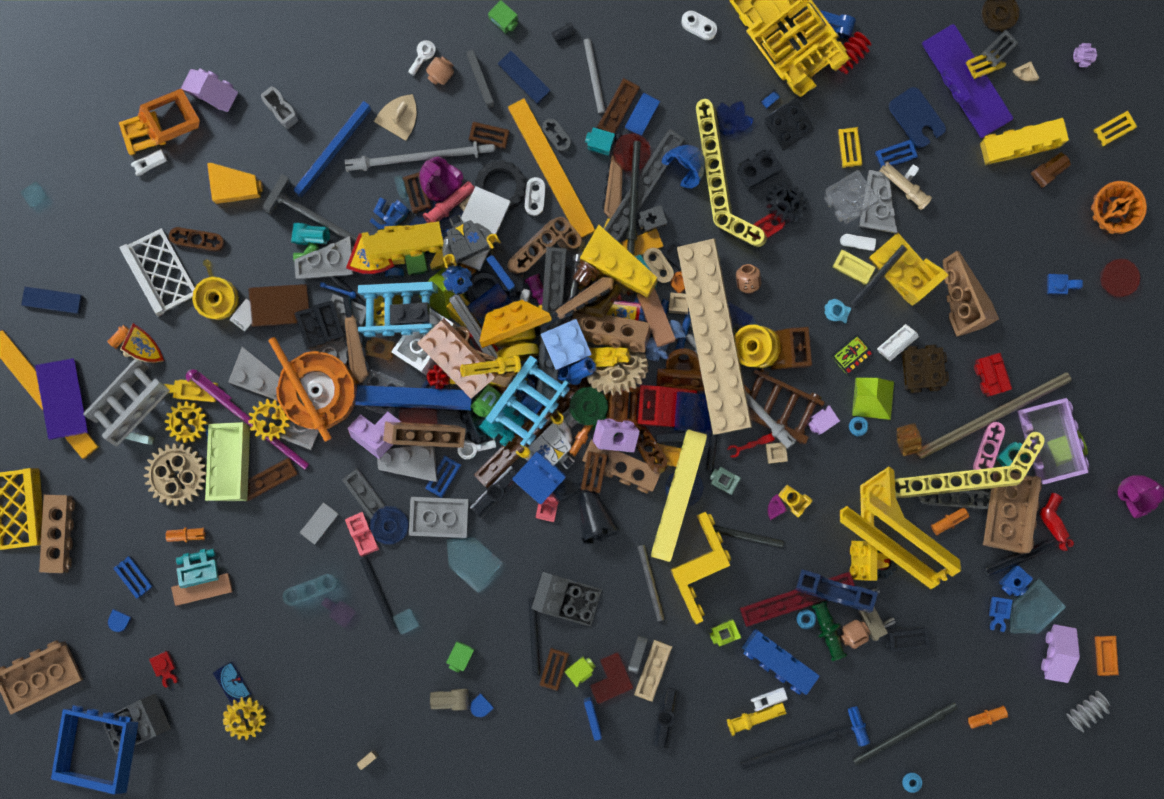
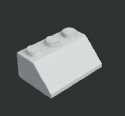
M430 309L429 324L436 326L445 317ZM446 319L454 329L458 328L454 323ZM413 332V335H403L392 350V353L427 376L428 369L434 368V365H437V363L417 344L425 335L420 334V332Z

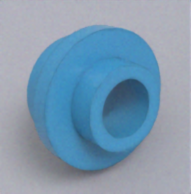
M855 417L849 423V430L855 436H862L868 430V423L862 417ZM856 423L861 424L862 428L860 430L855 428Z
M802 610L797 615V624L803 629H810L816 623V616L810 610ZM809 616V622L804 623L803 617Z
M908 773L903 777L902 785L906 791L915 793L921 789L922 779L916 773ZM912 779L916 781V784L914 786L909 785V782Z

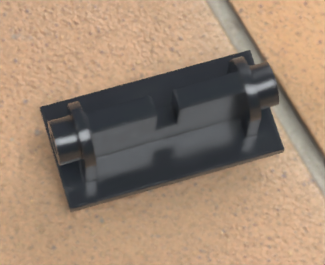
M473 408L471 410H460V419L466 425L469 440L474 444L488 440V435L479 429L481 424L477 425L476 422L481 420L482 417L477 415Z

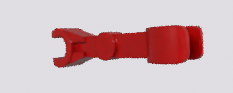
M770 433L762 436L757 441L749 442L741 447L731 445L727 450L735 448L737 453L730 456L735 458L741 450L750 449L758 444L774 441L775 438Z

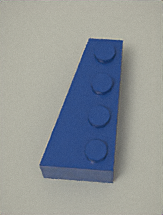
M756 629L753 630L741 647L745 650L744 655L751 660L754 658L758 659L761 662L759 666L767 672L770 669L777 673L775 677L782 683L788 681L792 684L791 689L799 695L802 692L807 695L820 677Z

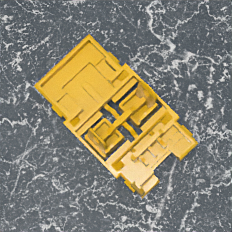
M729 0L739 13L741 21L745 26L749 27L746 30L779 77L782 80L787 79L789 87L800 97L817 86L812 77L822 68L830 64L831 68L836 71L851 59L842 43L837 41V38H839L838 34L813 0ZM807 6V10L793 19L795 26L791 28L784 18L788 16L791 19ZM781 21L788 32L784 34L782 30H779L766 40L768 36L780 28L778 23ZM799 32L808 42L805 46L796 35ZM792 37L801 47L800 50L794 49L789 40Z

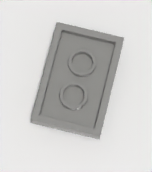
M411 497L409 535L467 538L469 499Z

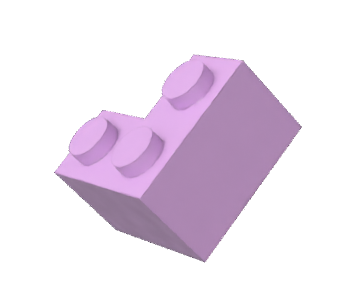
M200 68L198 71L190 69L181 87L183 91L194 98L204 100L217 109L226 112L229 111L238 94V91L232 88L233 85L225 80L220 81L218 80L219 76L211 71L206 72Z
M387 412L374 425L360 414L348 427L350 436L380 459L393 445L383 441L385 421H401Z
M1053 624L1051 631L1047 632L1046 643H1048L1049 647L1047 658L1043 659L1041 669L1044 671L1045 679L1068 683L1080 658L1077 628Z

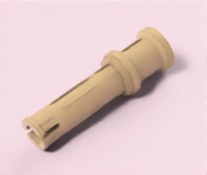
M886 162L885 166L881 167L880 172L904 191L906 198L915 202L918 205V209L922 210L931 201L932 197L930 195L927 196L920 190L919 185H913L889 162Z

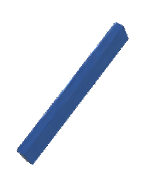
M365 101L362 102L296 185L294 192L302 198L372 110L369 104Z
M358 385L355 403L356 405L471 410L472 398L463 390Z

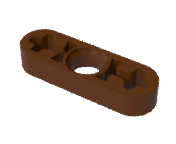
M175 227L169 232L170 241L178 246L214 252L221 251L225 246L224 238L217 233ZM178 232H180L181 235L187 236V240L179 238L177 241L174 235H178ZM199 234L202 237V241L200 244L195 245L192 243V238L194 235ZM206 236L211 241H215L217 238L220 244H216V247H214L213 244L206 242Z
M637 425L636 427L640 431V435L638 436L636 448L651 471L663 473L667 469L668 461L647 427ZM652 446L655 450L653 452H646L644 447ZM654 457H656L658 463H662L661 466L659 464H655Z

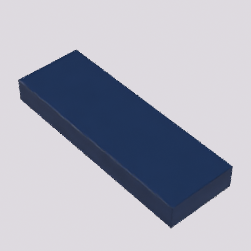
M512 51L497 63L536 104L551 92Z
M24 286L21 305L80 314L83 295Z

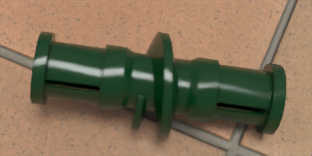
M828 600L812 605V608L815 609L818 623L821 626L819 630H822L818 638H825L826 645L832 656L830 659L831 661H836L848 655L844 653L841 639L838 635L839 631H836L841 625L840 623L834 624L833 617L827 606Z

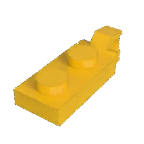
M613 347L589 348L592 355L587 356L592 358L596 367L614 366L618 362H629L631 358L628 348Z
M175 380L174 385L164 384L170 390L168 393H173V398L215 403L217 401L193 381Z

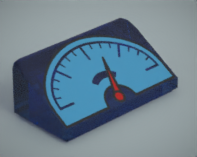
M232 661L213 672L232 706L234 705L233 700H236L238 703L241 697L245 699L251 695Z

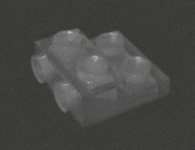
M859 170L826 188V197H824L828 206H834L836 209L835 215L840 222L844 221L845 224L860 217L863 211L879 203L878 197Z

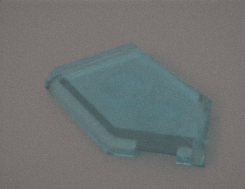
M475 538L447 539L449 567L478 592L503 562Z
M1038 579L1023 595L1012 603L1010 633L1039 634L1066 606Z

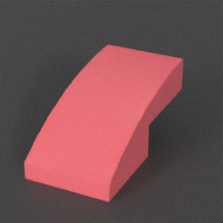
M552 494L542 504L538 503L535 518L551 522L555 521L558 502Z
M363 512L345 519L361 557L379 550Z

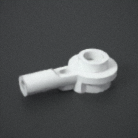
M424 40L418 44V57L408 71L411 75L414 76L424 60L427 61L434 56L436 50L431 41Z
M469 440L464 441V448H458V454L463 459H471L478 451L496 448L495 440L474 444Z

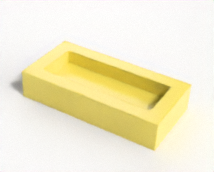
M841 250L832 266L864 285L868 283L876 268L844 250Z

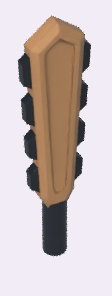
M619 133L615 134L614 154L611 160L608 161L610 171L606 174L608 185L604 189L606 199L603 200L602 204L604 213L610 219L623 201L622 197L624 196L622 183L625 182V175L622 173V170L625 169V162L621 155L623 134Z
M602 277L594 281L590 287L581 290L580 294L571 297L570 301L561 304L555 313L550 315L551 321L539 325L540 329L543 330L555 321L571 316L576 310H581L586 304L592 303L598 297L609 293L613 289L614 279Z
M345 296L343 297L346 318L343 332L346 333L344 341L348 347L346 351V357L349 360L348 369L353 378L362 383L369 375L370 367L369 362L365 359L367 356L366 349L362 346L364 342L363 336L358 331V327L361 326L353 315L351 297Z

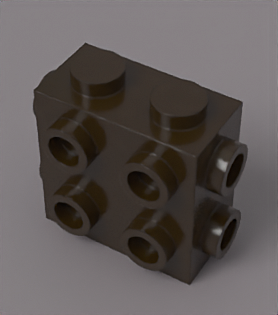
M937 344L926 345L925 349H918V346H909L901 352L905 390H910V393H919L925 388H929L930 391H941V387L946 386V382L949 381L948 371H945L944 363H947L946 352H943V347L937 348Z

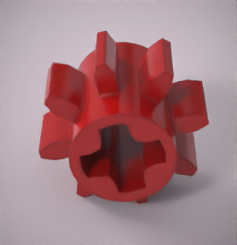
M434 365V368L428 369L429 372L426 378L430 386L440 389L444 387L443 385H449L450 377L439 365Z

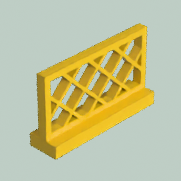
M39 468L0 472V477L3 476L8 481L3 488L0 487V498L4 495L9 499L5 507L0 505V550L41 545L43 503ZM18 474H23L24 482L21 486L14 482ZM11 484L18 489L12 497L6 492ZM20 493L25 495L23 505L15 500ZM12 503L19 508L14 516L7 511ZM22 512L27 515V521L24 525L17 519ZM4 514L11 518L6 527L1 521ZM14 522L21 527L16 535L9 530ZM24 531L29 534L28 543H24L19 539ZM6 533L13 538L9 545L3 544V537Z

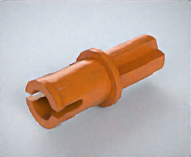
M961 508L949 516L945 515V518L932 524L931 528L936 536L949 528H955L956 524L969 518V514L965 508Z
M184 527V529L167 530L166 540L168 542L185 541V543L188 540H205V528L187 529V527Z
M1005 706L990 711L984 710V713L969 717L968 723L971 728L985 724L992 725L994 721L1008 718V713Z

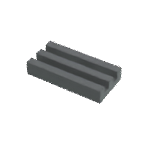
M1005 30L981 54L983 56L986 55L988 57L986 60L988 62L991 60L993 62L992 66L995 67L1019 43ZM1006 36L1007 39L991 53L990 50ZM1011 41L1012 45L996 59L995 56Z

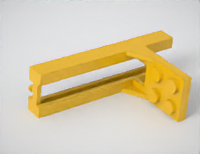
M887 467L860 485L861 516L848 506L840 510V522L930 589L939 585L940 579L946 581L948 574L954 576L961 571L960 559L904 518L896 499L895 475L892 468ZM874 516L879 517L943 565L945 569L937 573L876 528L874 526Z

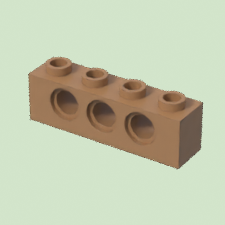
M574 312L572 320L577 319L586 342L612 346L613 348H628V350L633 352L645 353L651 334L650 323L610 315L601 318Z
M385 421L383 441L397 445L464 448L466 429L457 425Z
M591 439L582 459L585 465L588 451L607 454L609 462L605 466V476L610 478L613 475L620 478L619 482L628 486L631 483L638 486L637 490L648 494V491L653 492L661 473H654L646 463L619 451L598 449ZM595 456L591 457L589 469L593 470ZM598 462L597 468L601 469V464ZM623 462L626 464L627 469L624 473L616 471L615 466L617 463ZM641 470L644 473L643 480H635L633 477L634 471Z
M44 495L39 572L68 573V569L71 568L72 561L69 558V550L72 549L73 545L72 538H70V533L74 526V521L71 519L72 511L75 508V501L72 500L73 496ZM59 509L63 513L60 520L56 518V512ZM57 529H60L61 531V537L59 539L55 537V531ZM56 548L60 550L58 558H55L53 554Z

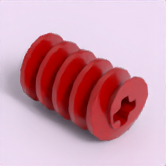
M855 32L854 37H850L848 42H845L843 45L847 50L846 53L851 58L838 69L844 74L849 73L846 67L854 68L851 63L852 61L856 64L859 63L857 56L862 59L865 57L862 51L870 52L867 46H871V42L860 32Z

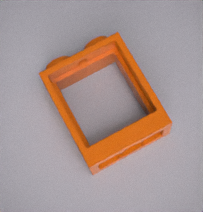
M182 88L140 105L138 113L141 123H145L148 128L147 133L150 139L154 140L157 145L197 129L200 122ZM175 101L186 122L160 132L149 111Z

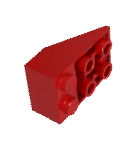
M640 385L637 425L695 429L697 391Z

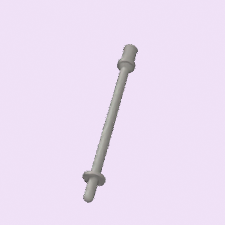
M474 141L472 147L372 159L365 155L362 158L345 159L346 165L353 164V166H345L347 172L361 169L368 171L371 166L428 160L432 157L445 158L475 154V157L479 158L478 153L493 152L496 150V146L494 144L477 146V141Z
M688 334L686 339L696 349L695 352L697 353L695 338L692 334ZM745 391L748 405L772 429V436L777 437L789 449L797 440L785 430L783 424H777Z

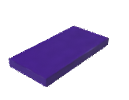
M75 359L35 365L48 439L53 440L88 433L86 418L83 415L84 407Z

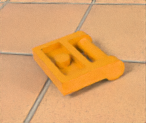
M150 112L157 127L162 132L157 112ZM138 116L119 122L129 155L157 145L151 139L132 144L133 139L148 135L147 126L145 123H141Z

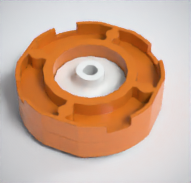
M319 351L303 353L290 361L293 370L319 416L323 417L326 422L325 427L329 429L345 420L354 408L357 394L356 381L347 365L337 357ZM283 368L280 373L278 387H276L277 400L287 418L295 424L307 429L318 430L315 429L312 423L313 419ZM319 388V392L315 394V390Z

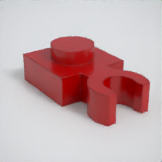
M169 651L149 659L156 677L163 676L162 684L165 688L169 687L168 678H172L174 684L178 682V677L171 672L176 667Z

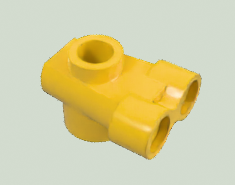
M786 485L778 495L797 517L801 516L812 502L809 496L800 494L789 485ZM792 493V498L787 499L788 494Z

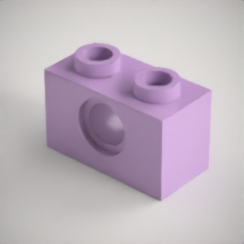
M598 420L593 442L598 449L634 452L640 431L631 421Z

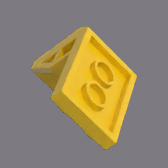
M897 233L868 259L880 270L901 245L908 249L884 277L913 306L942 282L948 274L928 259L923 261L902 236Z

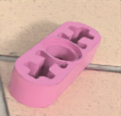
M993 422L986 427L973 465L974 470L981 469L978 465L983 464L985 459L981 458V455L991 458V461L986 460L985 466L993 468L1005 434V428L1001 423ZM997 426V430L1000 431V433L995 434L993 440H987V437L992 438L993 436L991 428H995ZM988 443L994 447V452L991 455L986 454L984 451V446Z

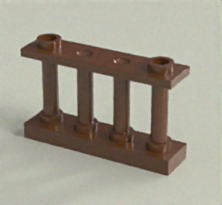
M761 368L754 370L752 375L756 376L757 379L749 395L755 400L764 380L775 385L764 407L766 413L771 417V410L781 389L792 393L781 418L776 423L783 424L785 430L797 442L803 445L806 444L809 438L805 435L806 426L816 405L820 407L824 405L825 402L821 400L822 397L815 393L809 395L769 376V372ZM801 397L810 402L798 428L795 427L793 430L787 427V422L798 398ZM748 405L751 420L771 429Z

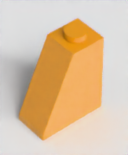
M207 163L212 201L214 203L220 204L261 198L260 192H263L262 181L255 175L214 163Z

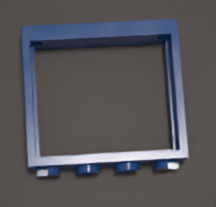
M73 705L72 709H63L51 779L110 794L127 793L139 722L131 721V717L119 716L117 718L114 713L103 712V714H99V710L87 709L85 711L82 706ZM78 717L123 726L114 782L69 771Z

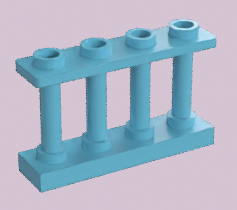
M434 282L358 285V293L366 299V327H358V331L364 334L365 337H375L376 334L394 336V333L413 335V332H420V334L426 335L435 326L429 323L414 325L390 324V305H392L394 295H401L403 297V304H410L413 294H420L422 296V303L428 302L430 309V296L433 293H438V286ZM376 296H383L385 298L384 326H374V299H376Z
M531 355L486 417V420L490 423L501 422L521 436L523 440L520 444L526 446V444L531 445L536 438L534 434L536 430L543 428L547 422L546 416L548 413H553L559 405L557 403L560 396L564 398L570 389L568 387L570 383L566 380L561 385L540 370L537 365L538 360ZM529 374H534L557 390L551 401L527 384L525 379ZM518 390H523L546 407L540 416L516 400L514 395ZM506 406H512L534 422L529 432L504 415L503 410Z

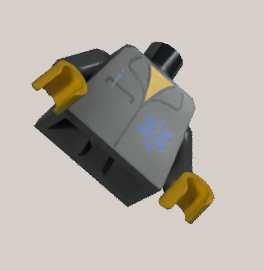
M460 215L453 216L449 219L453 228L447 231L448 236L444 238L442 253L445 267L448 268L447 265L449 263H454L456 266L490 248L493 249L492 244L494 242L501 243L498 236L479 223H473L472 220L463 223Z

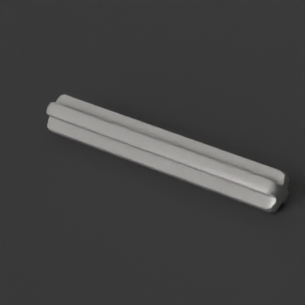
M460 295L452 296L449 299L482 352L497 358V352L492 344L484 348L481 347L479 340L482 329Z

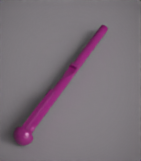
M191 369L186 373V380L188 382L191 380L247 425L253 426V424L248 423L251 418L229 401L232 398L198 370ZM273 436V441H270L269 437L266 438V440L304 470L309 466V463L275 436Z

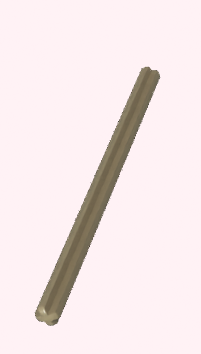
M1064 373L917 449V455L920 459L925 458L1072 381L1069 373Z

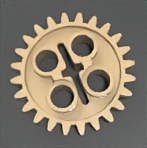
M628 350L631 355L629 362H618L614 366L596 367V371L587 376L589 384L592 385L593 389L597 388L598 392L603 390L605 395L609 391H611L612 395L616 391L621 395L623 390L630 392V387L636 389V383L642 384L641 378H646L645 373L648 372V362L645 353Z
M173 443L172 449L169 445H165V451L162 448H158L159 455L152 453L155 459H148L147 461L151 466L145 467L149 471L148 474L144 475V477L149 478L145 485L152 486L148 492L155 491L153 498L160 496L159 502L163 503L166 500L167 505H171L172 501L175 506L179 505V501L186 505V499L194 501L192 495L200 496L197 490H204L201 483H206V480L203 479L206 472H203L202 469L207 467V465L200 464L204 458H196L199 452L191 453L192 447H188L185 450L184 444H181L179 449L176 443ZM181 456L183 463L178 467L175 464V460ZM167 460L170 461V464H171V466H172V469H171V467L167 464V462H166ZM164 466L167 470V473L165 476L161 477L159 475V469ZM174 471L179 472V474L177 475L178 478H173V476L175 475ZM190 472L193 475V480L187 483L185 476ZM180 481L184 484L185 489H182ZM171 483H175L177 486L174 493L169 491Z

